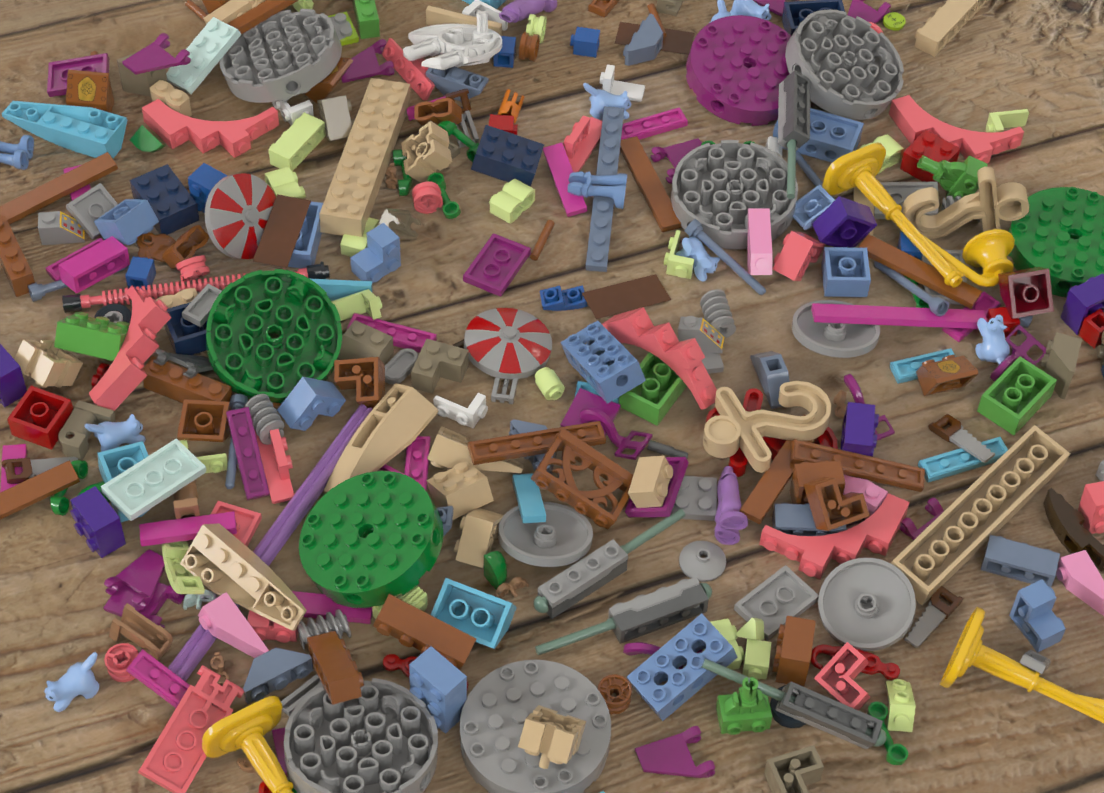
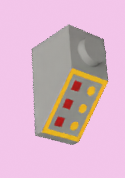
M61 211L38 213V231L42 245L85 242V230L75 218Z
M694 316L680 318L678 327L679 342L695 338L702 352H723L725 337L704 318Z

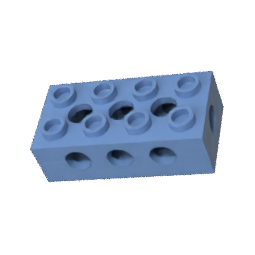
M810 108V140L798 148L796 152L833 163L837 158L857 150L864 123ZM777 120V122H776V124H775V127H774V130H773V137H777V138H778V120Z
M599 321L589 324L586 328L560 342L568 362L607 404L646 381L638 360Z
M701 613L630 673L627 679L634 690L657 716L664 721L718 675L701 667L705 658L727 667L738 657L732 645ZM705 649L702 653H697L699 650ZM686 665L685 668L678 669L680 666ZM663 681H667L666 684L660 685Z

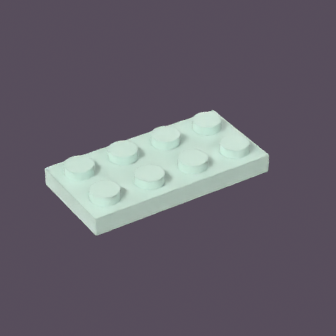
M213 17L186 49L190 52L188 57L191 59V62L187 65L170 67L166 73L167 81L192 95L241 36L240 31Z
M176 438L102 485L101 492L132 521L205 474L206 466Z

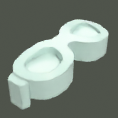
M206 589L204 594H186L183 601V609L187 610V607L196 605V609L199 610L201 609L202 601H213L217 595Z

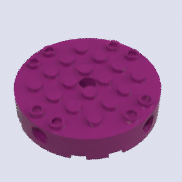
M734 15L712 21L699 31L692 43L686 62V79L689 88L693 89L697 96L696 99L703 107L726 121L735 124L743 122L751 123V126L767 125L770 121L778 120L779 84L790 74L786 64L785 52L791 35L768 20L752 16Z

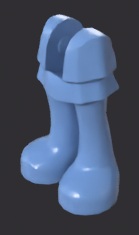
M23 135L19 144L0 141V152H3L0 153V163L14 166L20 170L27 169L29 165L28 159H32L34 151L33 137L31 135Z
M590 171L570 174L568 193L585 198L591 196L609 197L613 199L616 208L623 209L627 174L597 176L591 175Z

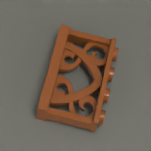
M563 428L552 441L531 480L538 487L554 494L558 500L574 507L575 511L579 514L586 515L592 519L597 526L609 529L616 522L630 497L628 491L633 474ZM557 448L562 451L561 460L551 458ZM575 460H577L578 462L581 463L580 466L573 465V464L576 463ZM552 464L561 466V469L556 468L552 471L558 475V479L547 472V466ZM589 468L593 471V480L598 489L579 491L571 470L583 471ZM599 476H601L602 478H604V479L607 480V481H603V482L601 483V481H600V479H599ZM619 488L623 493L617 501L612 493ZM605 496L611 501V512H607L606 510L598 506V504L601 503L605 506V508L607 507V500L605 499Z

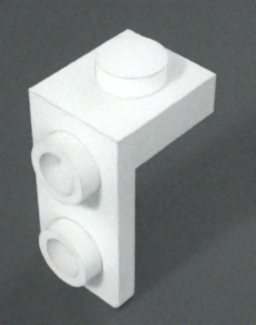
M474 0L462 11V14L477 17V11H487L488 20L502 23L503 31L508 28V22L499 17L502 11L480 0Z
M607 64L605 72H601L600 84H603V90L614 95H621L624 91H627V96L630 100L641 102L645 86L614 80L615 66Z
M310 100L290 107L287 101L272 102L274 108L280 110L283 120L285 122L288 121L291 126L304 112L314 116L313 104Z
M477 393L468 408L437 395L433 399L434 406L439 411L438 415L448 417L463 426L466 425L471 428L475 427L480 418L483 419L488 410L486 396Z

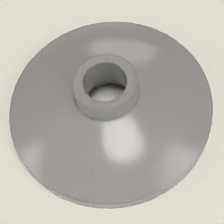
M695 541L682 549L679 556V565L687 577H697L699 582H708L722 575L726 567V557L722 549L714 543Z

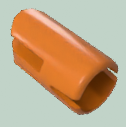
M507 89L497 115L514 116L515 124L525 97L522 95L518 104H516L518 93L514 92L511 100L507 101L511 92L510 89Z

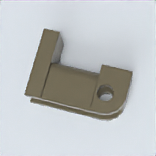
M78 400L58 435L59 441L62 444V453L67 457H76L78 460H83L89 450L88 438L92 433L85 428V424L98 425L105 421L116 422L114 410Z

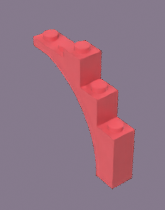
M910 95L892 100L889 111L890 117L910 144L925 130H928L959 147L960 153L965 160L970 155L985 163H990L991 155L1019 147L1024 135L1021 127L1004 132H977L949 125L924 111Z
M160 99L142 107L144 122L171 149L190 140L203 154L221 145L236 158L251 149V141L279 126L278 111L274 107L257 116L234 121H208L192 118L174 111Z
M131 286L126 291L132 300V316L125 340L107 372L89 392L91 399L97 406L114 411L146 378L147 374L143 369L145 366L144 362L159 347L155 340L156 334L172 318L167 311L169 307L160 299L155 301L142 288L137 290L134 286Z
M644 307L614 315L602 324L620 343L640 347L667 364L691 390L701 410L715 403L717 389L701 361L705 356L695 338L679 342L670 323L654 326Z
M888 493L881 506L865 521L848 530L823 536L791 535L765 525L761 533L759 545L764 546L767 550L778 552L790 560L800 562L799 571L807 576L821 579L831 559L836 560L839 564L857 559L864 547L873 553L886 556L901 526L902 520L906 517L910 502Z

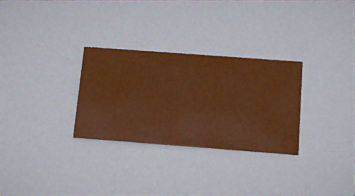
M620 22L614 44L629 45L633 34L640 29V25ZM664 28L667 36L663 39V46L660 51L689 55L694 33Z
M277 194L253 262L284 268L288 267L311 200Z
M656 274L582 293L596 319L671 300Z

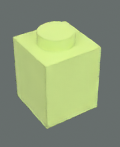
M747 639L743 675L754 677L757 680L767 679L771 642Z

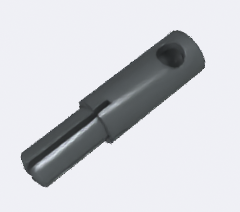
M649 441L647 450L669 457L688 458L687 452L674 449L672 446L656 441Z

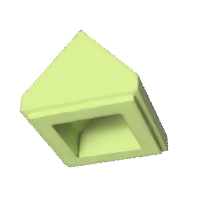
M751 618L736 635L742 638L765 641L764 621L758 618Z

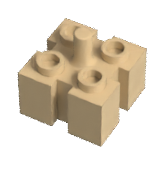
M430 121L419 129L417 136L412 134L404 140L401 145L403 155L407 157L404 160L405 173L422 183L426 182L432 173H436L437 169L440 171L446 169L452 163L451 150L448 149L450 144L448 132Z
M23 339L14 358L20 365L22 374L31 376L34 379L32 386L40 389L41 387L47 388V386L59 388L62 386H72L83 363L72 354L64 352V349L55 348L53 340H41L39 343L36 340Z
M538 705L533 710V713H530L525 719L518 747L525 749L524 751L527 754L538 756L542 753L539 762L540 768L548 769L550 761L556 764H567L572 755L579 750L586 721L570 715L563 716L557 714L558 711Z

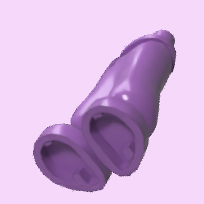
M514 0L502 9L499 17L508 23H516L529 18L530 14L536 15L543 10L549 13L557 8V0Z
M726 466L717 484L718 507L715 515L716 526L714 531L716 539L721 544L734 545L740 541L738 530L745 529L748 526V518L740 512L741 500L737 476L733 473L731 466Z

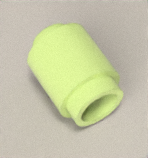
M544 367L536 372L535 383L547 400L559 399L565 387L555 371L549 367Z

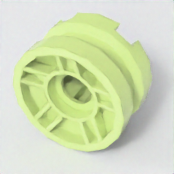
M530 14L526 33H529V35L539 34L540 43H543L547 18L546 16L536 17V15Z

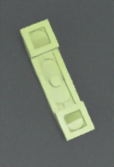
M187 541L161 544L166 574L173 590L178 594H204L205 589L201 578L194 576L180 564L189 549Z

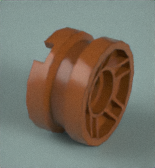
M523 32L519 45V59L525 60L527 58L529 61H536L540 43L539 34L529 35V33Z
M617 674L604 677L599 682L597 689L607 704L609 714H620L626 711L630 705L632 695L630 682L625 677Z

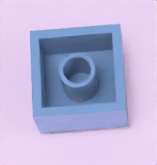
M125 199L94 221L104 240L113 236L120 243L126 245L135 243L138 240V236L152 231L153 226L159 222L148 200Z
M824 247L821 262L824 297H867L871 283L867 248Z

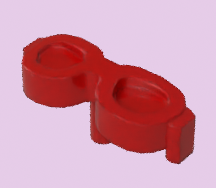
M101 363L98 366L96 375L92 377V389L111 366L110 364Z

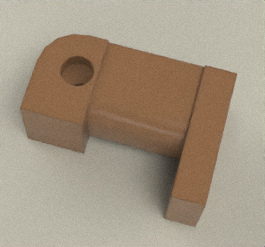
M196 479L174 493L175 501L173 503L176 519H181L182 516L194 514L195 517L200 516Z
M128 603L124 606L121 621L117 618L112 620L109 633L111 639L117 642L123 635L158 661H160L172 645L173 638L167 630L153 623Z

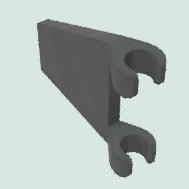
M156 349L155 353L159 355L156 360H153L154 363L161 366L168 360L185 366L188 370L183 372V375L189 378L195 377L199 372L214 370L209 358L205 356L174 354Z

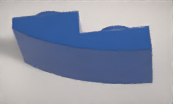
M583 285L562 290L561 286L540 290L543 310L565 311L588 307L582 295L585 292Z

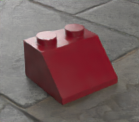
M1036 267L998 274L1000 295L1012 319L1054 312L1048 268Z

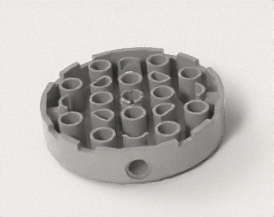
M301 9L300 12L291 13V10L278 12L241 34L220 59L219 64L231 92L236 97L255 103L287 101L300 93L309 92L312 87L325 79L338 64L342 53V46L333 22L324 13L317 14L312 9Z
M820 10L808 15L799 24L787 43L785 57L789 73L791 74L793 71H796L810 80V100L834 115L852 120H865L876 117L887 109L903 86L902 73L904 69L897 50L882 32L878 34L871 28V23L858 16L856 18L847 16V12Z
M721 140V143L713 145L706 143L687 153L675 169L672 180L671 203L674 213L681 222V226L685 229L690 222L697 219L702 224L703 232L721 248L747 249L748 208H770L772 241L782 235L793 220L798 194L797 180L795 183V198L788 199L787 162L770 149L752 142L750 145L738 143L739 140Z
M547 660L513 662L497 668L482 678L472 689L464 703L460 717V748L462 758L469 774L476 783H479L488 790V793H584V790L593 781L595 782L605 767L611 739L609 710L596 686L573 668ZM538 705L558 711L557 714L563 716L570 715L586 721L579 750L572 755L567 764H556L550 761L548 769L540 768L539 762L542 753L538 756L527 754L524 751L525 749L518 747L525 719L530 713H533V710Z
M372 678V681H364V686L360 687L362 697L333 705L323 687L311 692L292 711L285 727V768L297 793H423L434 776L438 758L437 725L434 717L426 709V704L405 687L377 678Z

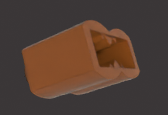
M441 98L434 102L425 101L414 106V118L421 126L426 125L430 121L436 125L442 121H451L457 125L462 122V108L450 98Z
M200 225L192 227L182 234L176 243L164 251L162 259L171 269L177 268L176 264L192 258L195 251L208 242L209 235Z

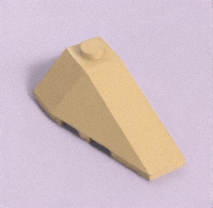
M442 426L427 458L433 466L442 469L444 466L454 468L456 464L468 462L477 470L522 473L524 464L514 459L473 465L467 447L469 438Z

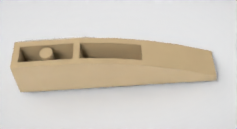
M395 383L368 414L349 441L323 490L326 494L349 478L367 472L378 471L419 436L439 412L438 409L413 387Z
M203 524L180 564L194 576H199L202 583L212 592L220 596L227 592L234 603L292 631L296 630L307 610L287 585L253 551L221 524Z

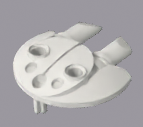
M477 11V25L438 24L410 32L408 37L414 45L403 48V55L408 61L432 56V58L424 60L422 66L438 70L477 65L489 62L490 58L502 49V37L497 32L488 29V12Z

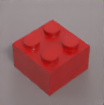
M925 130L903 152L900 169L922 182H937L933 180L934 174L917 167L919 159L924 155L937 162L942 160L957 162L960 148Z
M30 386L7 418L11 434L52 450L59 440L60 430L73 411V406L70 399Z

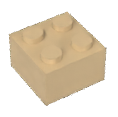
M468 462L458 463L454 468L445 472H439L426 480L435 506H453V520L494 501L487 476Z

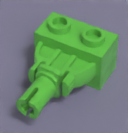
M922 155L917 167L934 174L933 180L939 182L941 187L947 191L946 198L947 196H952L955 199L956 196H961L962 198L966 195L975 194L979 189L977 172L980 168L987 167L988 164L970 155L963 163L946 160L937 162Z
M748 677L744 678L742 687L738 689V694L734 692L728 695H718L716 711L721 734L736 735L745 731L763 732L766 729H770L772 713L769 698L760 689L757 690L758 680L756 678L750 677L749 683Z

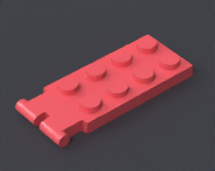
M203 665L197 672L201 676L195 687L192 685L188 687L138 771L142 776L172 793H186L207 757L202 749L204 733L214 723L231 715L233 709L230 708L235 697L241 698L244 693L243 688L227 679L222 686L219 685L217 682L221 675Z

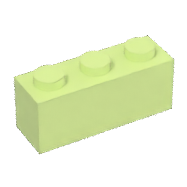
M304 112L287 131L283 132L276 143L270 146L268 151L270 164L279 169L289 167L293 172L326 136L325 122Z

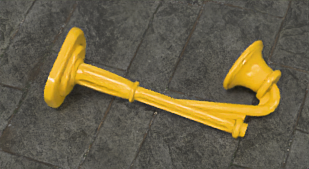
M873 143L837 158L828 167L822 188L829 195L833 196L857 187L885 215L886 220H892L945 278L944 282L946 285L955 288L961 284L963 280L961 277L965 276L979 286L992 287L999 284L998 274L1013 271L1014 265L1007 259V256L1014 248L1015 239L1006 230L993 229L984 231L974 236L963 248L962 258L965 263L973 267H982V275L973 271L921 234L901 212V205H898L882 184L875 178L880 172L886 156V149L881 143Z
M976 607L961 633L942 676L940 686L949 688L957 677H962L965 674L967 668L974 666L1000 679L1026 688L1027 692L1035 690L1104 723L1103 699L1068 691L1040 677L1039 672H1034L1015 660L983 645L981 637L984 627L981 624L985 616V610Z
M269 696L219 720L204 733L202 749L207 757L216 758L242 749L272 793H293V783L288 781L275 754L263 737L275 728L281 720L283 706L278 697Z

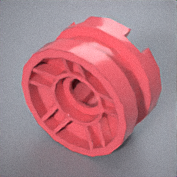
M428 181L419 183L413 188L412 199L416 211L429 214L436 212V209L438 207L441 208L443 205L441 190L438 184Z
M205 255L192 257L176 264L177 270L181 272V281H191L210 273L209 267L205 265Z
M129 643L116 644L105 654L104 661L108 674L117 682H128L135 679L134 676L126 671L139 654L133 645Z

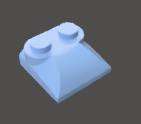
M819 184L796 201L793 218L804 230L813 228L812 223L835 200Z

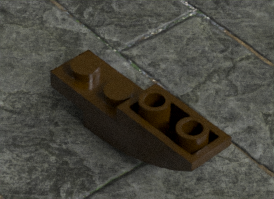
M1050 488L1044 500V508L1054 533L1070 554L1086 550L1096 568L1102 572L1104 570V545L1093 537L1089 530L1082 526L1085 518L1080 511L1074 509L1061 494Z

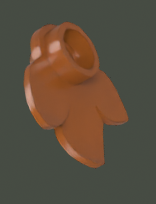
M150 232L141 234L137 237L138 240L136 241L139 248L138 257L165 262L162 259L164 251L176 243V241L166 234L154 235Z

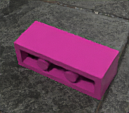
M111 236L60 263L58 266L61 281L77 294L129 266L128 248Z

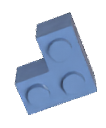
M385 223L367 232V248L350 257L351 272L361 281H372L374 283L390 272L397 270L401 266L400 238Z
M302 377L277 411L291 429L306 431L318 414L334 417L340 411L346 399L333 382Z
M1043 579L1018 590L1009 615L1037 653L1060 642L1066 630L1063 621L1056 617L1052 611L1057 597L1053 589L1047 586Z

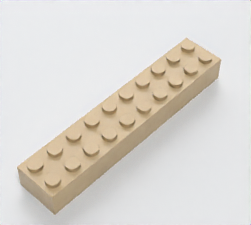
M375 78L370 79L319 213L320 232L362 237L364 234L366 222L371 215L392 156V150H394L407 114L406 109L410 105V84Z
M1034 425L891 562L909 579L916 601L921 605L926 603L941 586L988 542L990 535L994 536L1063 468L1071 453Z

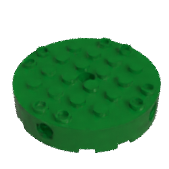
M1076 187L1050 188L1029 196V212L1023 218L1011 221L1008 232L1013 235L1015 242L1014 248L1008 256H1011L1014 268L1017 271L1036 267L1048 268L1052 295L1067 298L1068 291L1073 286H1079L1091 277L1104 274V196L1097 192Z
M283 269L250 272L225 287L212 305L206 327L207 354L220 380L224 384L231 386L233 392L245 395L248 399L259 394H267L271 402L280 404L284 402L302 377L327 381L334 370V360H338L342 344V328L338 310L326 295L325 290L304 275ZM274 333L279 335L280 337L276 339H271L269 334Z
M392 471L367 472L338 484L315 504L308 514L300 533V560L304 570L318 590L332 599L333 602L352 608H369L383 605L389 594L393 596L405 595L420 583L418 580L426 571L430 572L441 551L444 532L443 522L435 504L424 487L413 478Z

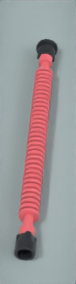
M323 261L320 264L308 265L307 268L293 271L309 279L330 278L329 267L324 265ZM234 274L232 279H230L229 275H226V280H224V276H220V281L217 276L215 281H213L212 277H209L210 282H207V278H204V283H202L201 279H198V283H196V279H193V284L190 283V280H187V285H185V281H181V285L177 281L175 282L176 286H174L173 282H170V287H168V283H164L163 288L161 283L159 288H157L156 284H153V289H151V285H147V290L145 286H142V289L152 298L154 297L155 300L165 295H175L177 292L188 288H195L198 293L207 284L223 290L231 282L233 283L240 279L241 274H237L238 278L236 279ZM120 288L119 293L117 289H113V294L111 290H108L106 295L104 290L102 295L91 297L90 295L81 294L63 295L62 302L64 312L68 313L81 311L82 308H90L91 305L97 304L106 306L108 303L113 304L115 302V304H119L120 302L121 305H125L126 301L127 305H130L131 298L126 292L128 288H125V292Z

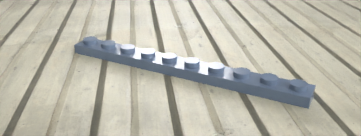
M604 106L597 176L617 175L624 108ZM594 196L586 258L587 271L607 272L614 201L609 197Z

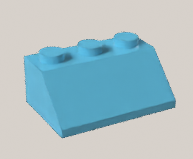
M143 441L97 453L99 472L103 482L107 483L149 456ZM112 503L114 511L120 517L121 522L128 521L129 519Z
M445 578L431 616L476 638L475 642L495 649L508 631L517 607L511 602Z

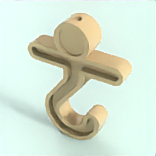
M982 167L977 172L978 193L962 197L938 214L924 215L939 207V197L937 189L933 187L920 189L905 199L902 204V213L925 237L936 239L947 236L973 219L982 218L983 232L1000 229L999 218L1005 221H1015L1023 218L1029 212V202L1026 187L1022 184L1009 182L996 187L994 169Z
M791 381L783 383L779 391V404L787 408L800 406L810 412L808 415L800 417L767 410L745 411L731 388L720 387L716 391L715 407L720 415L712 417L705 424L704 449L708 454L716 458H727L734 455L740 447L755 471L766 472L770 468L772 454L762 437L811 441L821 436L829 425L831 403L828 395L820 387L809 382Z

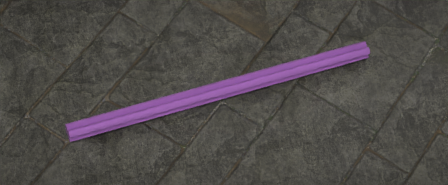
M361 404L254 549L253 552L268 566L323 492L344 449L359 426L373 410L371 407L367 408L364 404ZM200 624L168 669L186 682L217 637L213 636L209 630H205Z

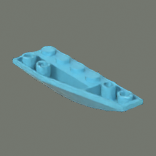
M12 101L2 113V117L40 138L94 158L106 152L112 158L117 155L122 148L128 121L127 117L92 107Z

